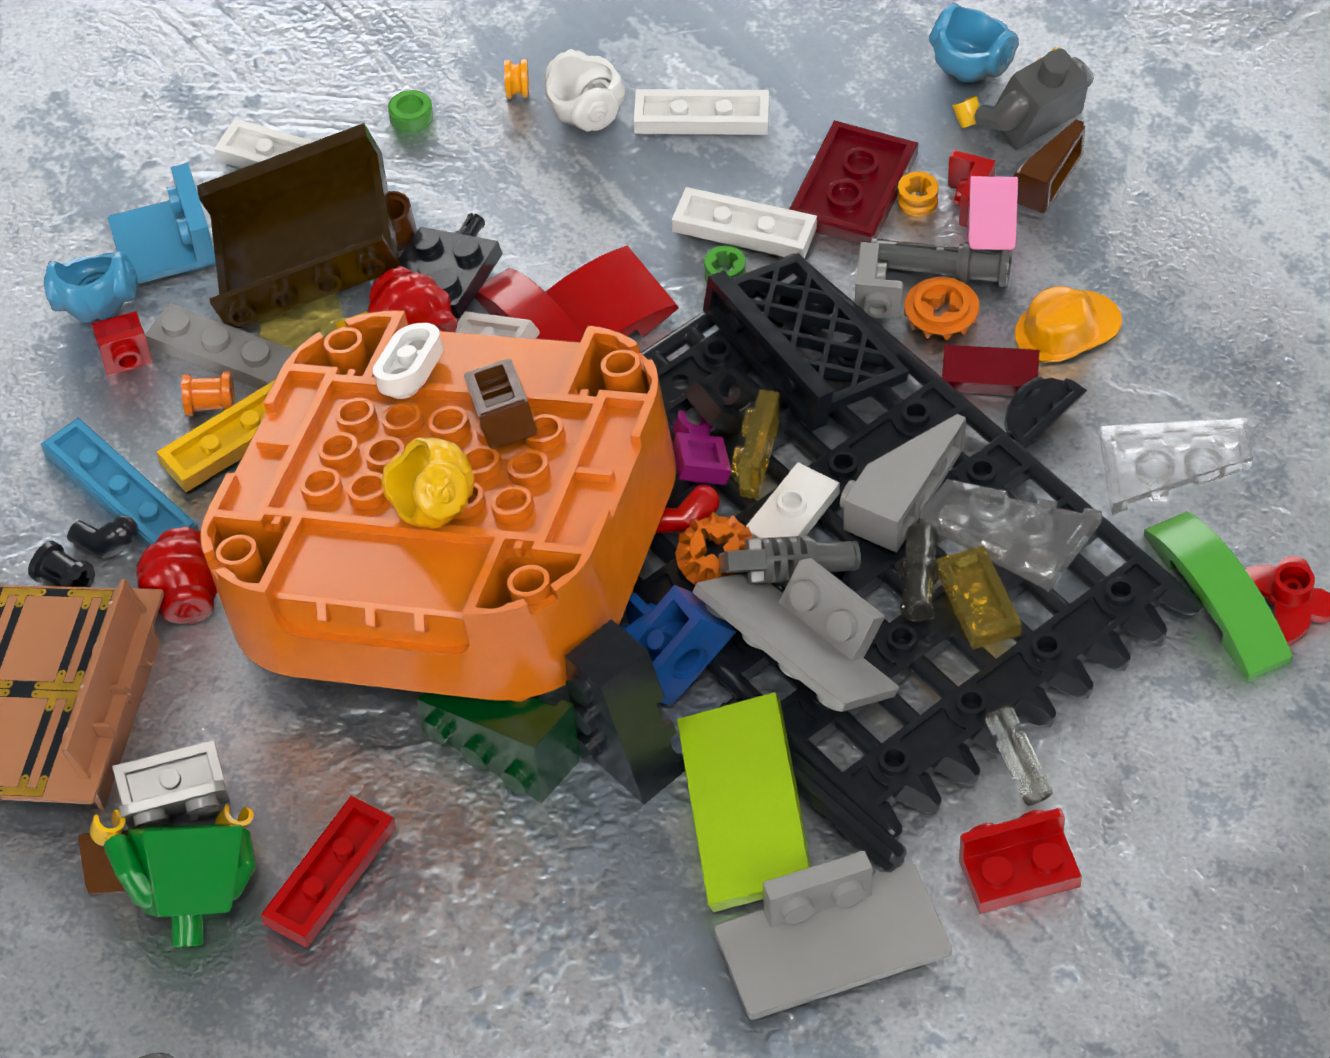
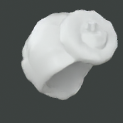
M569 49L558 54L549 62L546 68L545 92L547 102L561 122L589 132L591 130H601L615 119L618 110L625 101V86L619 73L609 60L601 56H587L582 51Z

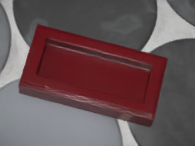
M944 344L942 378L960 393L1015 396L1022 385L1038 377L1040 350Z

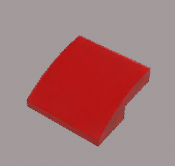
M628 245L603 254L584 264L546 291L570 317L583 335L587 326H595L619 332L627 337L635 330H638L644 338L679 309L678 305Z

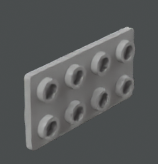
M812 558L799 560L783 593L770 583L748 584V573H740L696 583L692 592L706 604V609L712 615L729 622L742 633V638L749 645L763 650L776 660L782 672L791 678L800 680L817 694V699L824 706L843 712L893 698L897 694L899 686L864 659L885 615Z
M865 850L763 882L764 910L717 924L714 927L715 937L746 1015L750 1020L771 1015L935 962L952 954V945L915 864L909 863L897 867L892 872L884 871L872 875V866Z

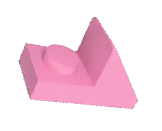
M971 176L967 224V242H969L970 249L1013 250L1015 248L1018 177Z

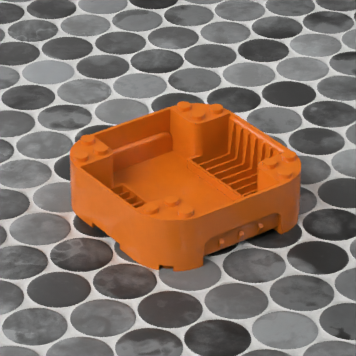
M381 311L354 316L344 320L346 327L332 331L325 339L318 332L302 343L281 368L263 403L266 413L235 473H226L207 509L201 527L202 550L239 648L250 660L260 667L285 676L485 700L522 702L530 697L541 695L566 685L567 674L564 656L612 619L618 625L620 624L675 483L676 459L658 374L653 360H648L640 353L639 344L633 339L619 332L595 326H587L580 343L439 331L444 351L426 382L414 395L404 399H396L379 392L373 374V367L392 336L401 328L408 326L404 311ZM508 358L512 360L537 427V433L532 437L512 444L491 449L485 438L464 374ZM415 438H439L455 443L466 454L472 467L474 488L472 496L468 498V505L463 513L457 514L442 527L431 529L405 522L399 517L394 506L384 496L381 485L384 466L390 463L394 457L402 454L407 444Z

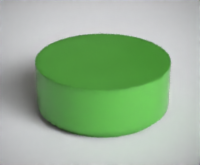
M402 91L393 96L389 101L390 123L401 132L414 133L427 128L433 120L432 101L427 94L421 91Z

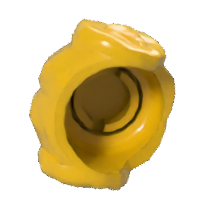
M415 438L407 444L402 454L397 455L390 463L384 466L381 485L385 498L394 506L402 520L415 526L434 529L442 527L457 514L464 512L465 507L468 505V498L472 496L474 474L466 454L455 443L439 438Z

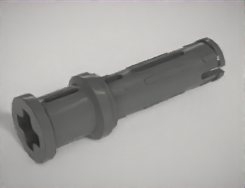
M874 237L871 240V243H879L878 263H887V268L955 276L957 280L968 284L971 279L998 282L999 287H1008L1012 264V250L970 249L969 242L960 244L959 247H946L933 244L891 241Z

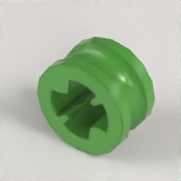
M724 245L710 250L704 260L706 283L708 276L723 271L722 266H727V270L730 271L725 272L731 278L746 273L744 254L738 248Z

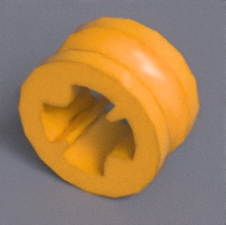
M521 59L519 64H513L511 60H505L506 99H513L515 94L522 95L523 99L529 98L528 60Z
M920 171L904 175L898 183L897 203L899 208L905 214L914 217L927 216L934 212L938 205L939 185L937 180L931 174Z

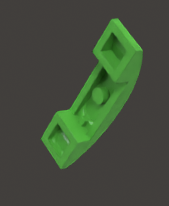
M1186 511L1144 529V537L1167 569L1172 570L1177 567L1223 631L1221 644L1247 681L1292 662L1293 656L1287 641L1261 592L1237 557L1210 527L1195 515Z

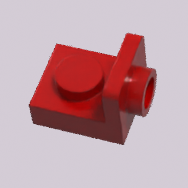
M953 150L949 157L948 186L956 189L954 205L960 206L959 225L967 227L971 176L995 177L996 160Z
M137 311L91 323L107 376L152 363L146 336Z

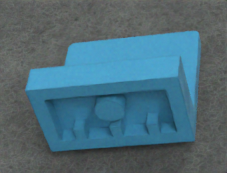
M189 163L171 167L175 185L166 187L169 196L168 201L113 214L108 217L116 250H122L128 255L134 265L138 284L216 264L208 225Z

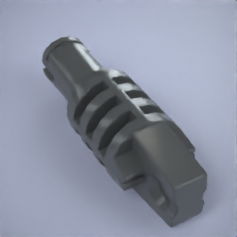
M809 536L745 539L746 550L726 551L719 554L720 573H748V584L789 582L799 560L812 558L829 572L855 571L859 569L861 563V552L857 541L816 543Z

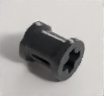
M48 541L40 546L34 553L28 567V575L31 579L39 583L46 582L51 586L91 587L95 577L94 567L91 563L84 560L78 562L64 553V548L56 541Z

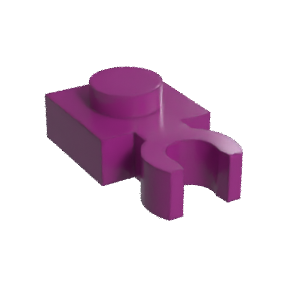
M679 411L673 426L675 438L672 443L679 480L726 485L732 470L724 439L722 437L709 436L713 427L703 417L699 425H695L687 420L685 411Z

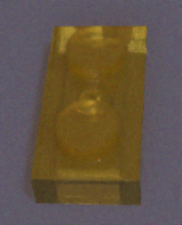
M760 389L755 408L747 407L742 435L747 438L744 446H736L732 462V474L739 475L740 496L757 499L760 497L779 426V392Z
M984 545L936 559V572L972 649L1021 635L1022 623Z

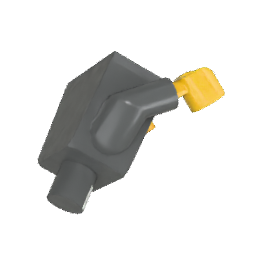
M1058 46L1053 48L1044 57L1038 58L1037 61L1011 76L995 106H980L977 96L966 98L964 102L953 104L952 107L960 128L977 124L980 127L1000 130L1012 147L1017 150L1081 114L1084 108L1087 89L1093 83L1094 76L1091 69L1081 59L1071 57L1065 49Z

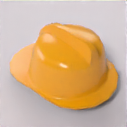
M1053 286L1037 294L1030 303L1028 310L1020 316L1015 326V341L1019 349L1040 350V362H1061L1116 337L1122 327V314L1117 305L1102 294L1093 291L1075 290L1066 286Z

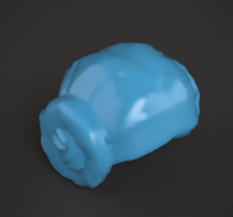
M957 3L949 4L940 13L929 35V42L934 47L935 61L946 74L955 76L958 80L967 83L978 82L988 75L992 77L1001 76L1013 62L1019 46L1017 34L1009 30L1002 21L992 18L982 11L965 8Z
M122 250L115 253L70 259L63 264L57 261H49L44 276L45 295L53 311H66L81 322H92L97 318L101 320L112 318L120 310L123 303L132 301L135 298L138 289L134 265L128 255Z

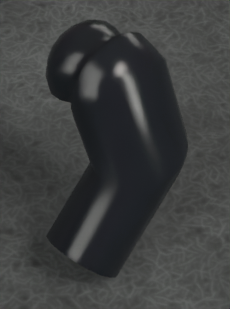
M127 515L117 516L113 523L109 522L100 529L82 520H77L70 527L67 539L69 542L100 558H112L132 544V538L138 534V525Z

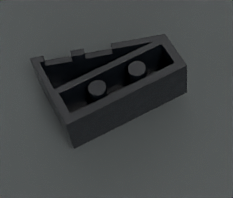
M611 619L564 656L567 674L565 684L569 692V701L574 704L579 755L589 763L597 762L645 805L686 771L683 754L676 753L670 742V739L677 734L674 723L668 718L663 722L657 706L664 699V695L648 650Z

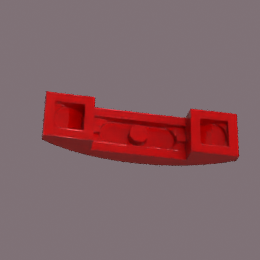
M508 268L486 280L474 297L489 315L531 320L540 331L536 339L580 343L583 338V334L570 317L540 286L512 268Z

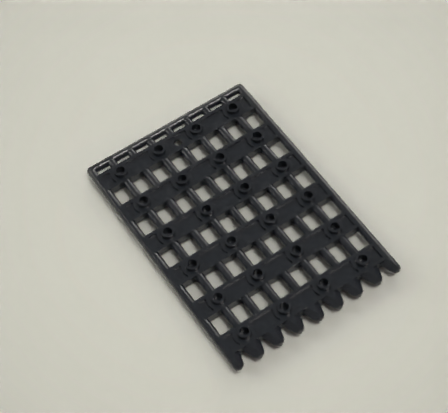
M809 264L909 370V375L923 386L906 399H902L891 388L872 395L871 397L884 407L887 412L869 424L865 423L847 406L829 413V416L851 435V437L832 450L808 429L774 389L768 393L745 373L753 366L720 329L708 337L703 335V333L715 326L704 311L642 351L641 354L648 360L652 359L656 366L672 443L675 438L673 433L674 423L672 421L677 418L679 411L686 412L693 408L698 412L684 395V392L695 380L712 386L714 378L720 372L726 371L738 378L736 383L732 385L735 389L740 387L749 391L752 395L749 401L751 405L740 411L748 423L737 436L717 428L712 430L709 435L724 439L732 470L726 485L679 480L676 471L675 483L665 508H678L695 487L702 484L710 485L741 512L735 518L746 527L776 488L757 501L734 478L752 465H755L779 486L790 470L775 458L771 452L791 439L814 460L807 467L840 483V494L817 523L838 542L857 541L860 547L861 563L858 570L830 573L862 598L884 583L910 607L890 623L884 618L864 659L897 685L914 673L941 700L921 715L898 693L893 698L878 701L877 703L903 726L902 729L883 743L854 717L870 704L843 712L824 706L817 699V694L800 680L791 678L782 672L776 660L763 650L749 645L742 638V633L734 626L732 627L737 632L705 667L738 700L744 701L763 696L748 680L771 665L796 689V691L781 701L788 744L898 840L902 835V825L892 808L895 803L900 801L921 813L936 814L941 806V796L931 776L939 772L958 783L975 785L980 775V767L969 749L971 746L977 743L997 754L1013 756L1018 747V738L1007 719L1016 715L1034 725L1051 727L1056 718V710L1045 692L1052 686L1075 698L1088 699L1092 694L1094 684L1082 664L1089 658L1110 669L1125 671L1129 666L1131 657L1119 637L1120 634L1127 631L1148 642L1162 643L1167 634V627L1155 609L1156 607L1164 604L1183 614L1193 616L1200 611L1202 605L1200 599ZM795 272L779 277L777 280L782 282L794 274L797 278L789 282V284L805 287V283ZM752 289L744 291L751 299L758 297L762 301L766 302L768 293ZM774 295L772 303L799 309L801 300ZM806 302L805 311L828 316L832 314L827 306ZM768 317L776 328L794 331L795 322ZM801 324L799 333L827 339L828 335L822 328ZM854 335L843 342L860 346V342ZM685 345L690 348L672 361L667 359L668 356ZM828 354L826 363L855 369L856 360ZM861 362L860 371L878 375L887 372L882 365ZM823 377L834 390V393L851 387L849 382ZM678 380H684L689 383V386L678 389L673 384ZM956 414L966 417V424L989 443L970 457L963 451L952 466L953 469L949 471L897 553L843 530L844 520L835 510L840 508V498L847 483L850 480L857 481L867 464ZM1029 478L1056 501V503L1038 516L1010 493ZM993 504L1020 527V529L1002 542L974 519ZM957 530L984 553V555L966 568L960 566L937 545ZM655 533L649 549L665 565L645 579L639 575L632 593H636L646 604L653 603L657 606L674 585L691 592L695 585L684 577L678 567L675 554L677 548L662 533ZM1097 538L1126 561V563L1108 576H1105L1079 553L1080 550ZM705 539L707 553L704 556L714 554L719 559V554L724 553L723 547L726 542L717 545L713 540ZM919 557H922L947 580L928 595L901 572V570ZM1061 564L1090 588L1072 603H1069L1042 579ZM770 583L782 593L786 588L781 583ZM1024 591L1029 593L1053 615L1052 618L1034 631L1005 606ZM988 618L1016 642L1014 646L998 658H995L969 634L971 630ZM951 645L979 670V672L960 686H957L930 661ZM836 729L865 755L844 772L815 746Z

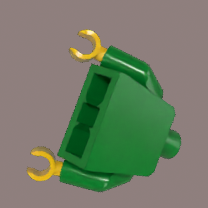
M225 804L215 818L214 824L128 829V836L122 834L126 821L125 818H121L119 810H113L111 822L114 828L102 826L99 822V816L95 814L90 827V836L95 843L104 847L105 854L115 876L135 905L141 907L147 915L155 917L171 916L172 946L204 945L203 914L230 912L233 901L241 896L256 869L250 831L246 829L254 817L253 810L250 807H243L238 815V821L231 817L229 812L230 806Z

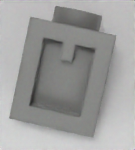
M860 242L855 283V303L871 317L900 318L903 283L901 281L886 280L887 263H878L879 243Z

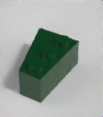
M423 692L417 699L421 728L432 741L438 744L447 743L461 752L465 760L479 770L488 769L499 776L504 784L514 793L521 796L527 794L541 804L580 761L574 704L561 699L556 706L537 700L540 695L530 697L522 702H515L512 700H485Z

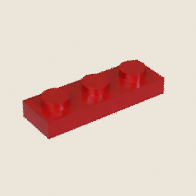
M350 796L261 913L263 925L308 948L396 830L394 817Z

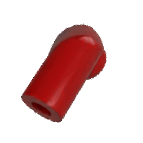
M698 485L689 493L678 508L664 509L655 533H684L690 527L693 518L699 521L709 517L712 512L716 513L720 503L718 493L710 485Z

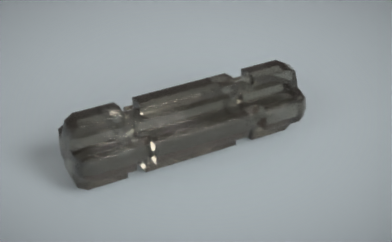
M1004 705L989 712L985 716V722L991 735L997 734L1000 740L996 742V745L1013 780L1019 779L1021 786L1017 789L1024 803L1027 806H1031L1048 799L1053 795V789L1046 775L1040 776L1038 769L1042 767L1025 731H1019L1016 726L1020 721L1011 705Z

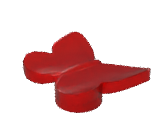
M1288 556L1279 561L1277 566L1260 564L1245 568L1262 596L1268 598L1269 603L1274 605L1273 615L1288 646H1292L1307 634L1311 621L1323 624L1330 622V593L1322 588H1314L1315 576L1305 559L1299 556Z

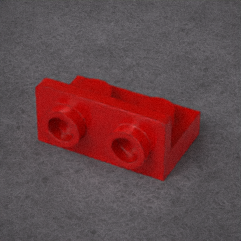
M1061 808L1048 811L1032 810L1023 814L1018 819L999 824L983 823L960 836L959 863L979 914L1081 887L1082 875L1064 834L1065 816Z

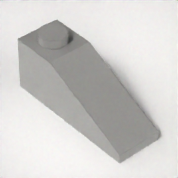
M956 414L867 464L857 481L850 480L842 492L839 505L841 508H844L843 530L897 553L963 451L966 417Z

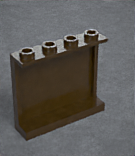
M365 123L197 185L200 202L211 218L219 295L209 298L222 322L238 329L378 278L388 270L400 266L383 156Z

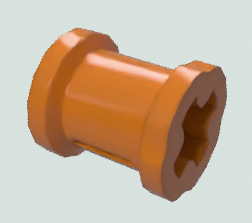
M223 371L221 376L209 378H192L191 374L182 375V403L186 417L194 416L196 411L226 410L235 404L234 382L231 371Z

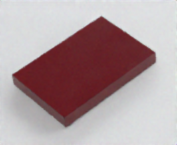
M834 120L789 210L816 215L817 229L815 233L859 245L860 242L871 243L873 237L878 238L896 201L899 180L909 173L918 155L919 142Z

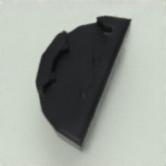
M1042 377L1032 379L1019 388L1007 406L1004 421L1006 433L1027 449L1081 399L1087 390L1075 381L1067 378L1064 381L1055 378L1043 379Z

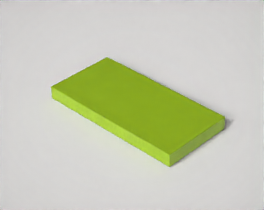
M774 692L678 718L677 723L708 906L713 912L763 900V882L812 867L781 701L777 693Z

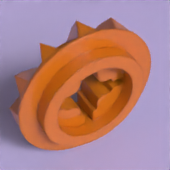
M948 277L929 278L917 283L906 295L904 316L908 317L911 329H921L927 339L934 334L942 335L946 341L954 333L965 336L968 327L977 323L979 313L978 297L971 287L957 279ZM949 301V311H945L941 316H934V310H939L942 305L944 306Z
M714 512L709 517L699 521L693 518L690 527L684 533H679L677 550L675 551L677 564L684 577L694 585L697 582L740 574H721L719 559L714 554L704 556L707 553L705 539L713 540L717 545L726 542L723 547L724 552L746 550L745 539L753 538L749 526L745 527L738 522L734 515L728 518L718 516Z

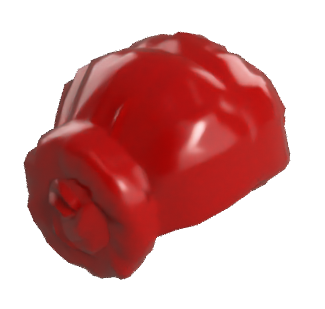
M398 266L380 275L373 282L369 294L370 304L367 313L404 311L408 325L430 323L435 325L439 331L456 333L458 321L451 311V297L442 287L438 286L430 275L412 272L405 267Z
M184 526L163 532L154 544L145 549L136 565L138 589L163 590L164 596L158 614L166 621L178 624H196L198 621L205 620L213 613L214 599L218 592L202 550L201 531Z

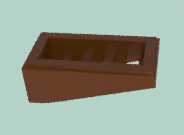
M1077 119L1074 120L1018 168L1014 173V177H1018L1017 204L1041 213L1048 211L1083 155L1084 122Z
M507 358L464 374L485 438L491 449L512 444L532 437L537 433V427L528 400L511 359Z

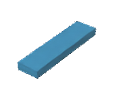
M79 417L41 443L44 455L114 519L119 515L131 517L138 525V534L135 538L146 548L154 544L163 532L173 528L186 526L199 531L198 524Z

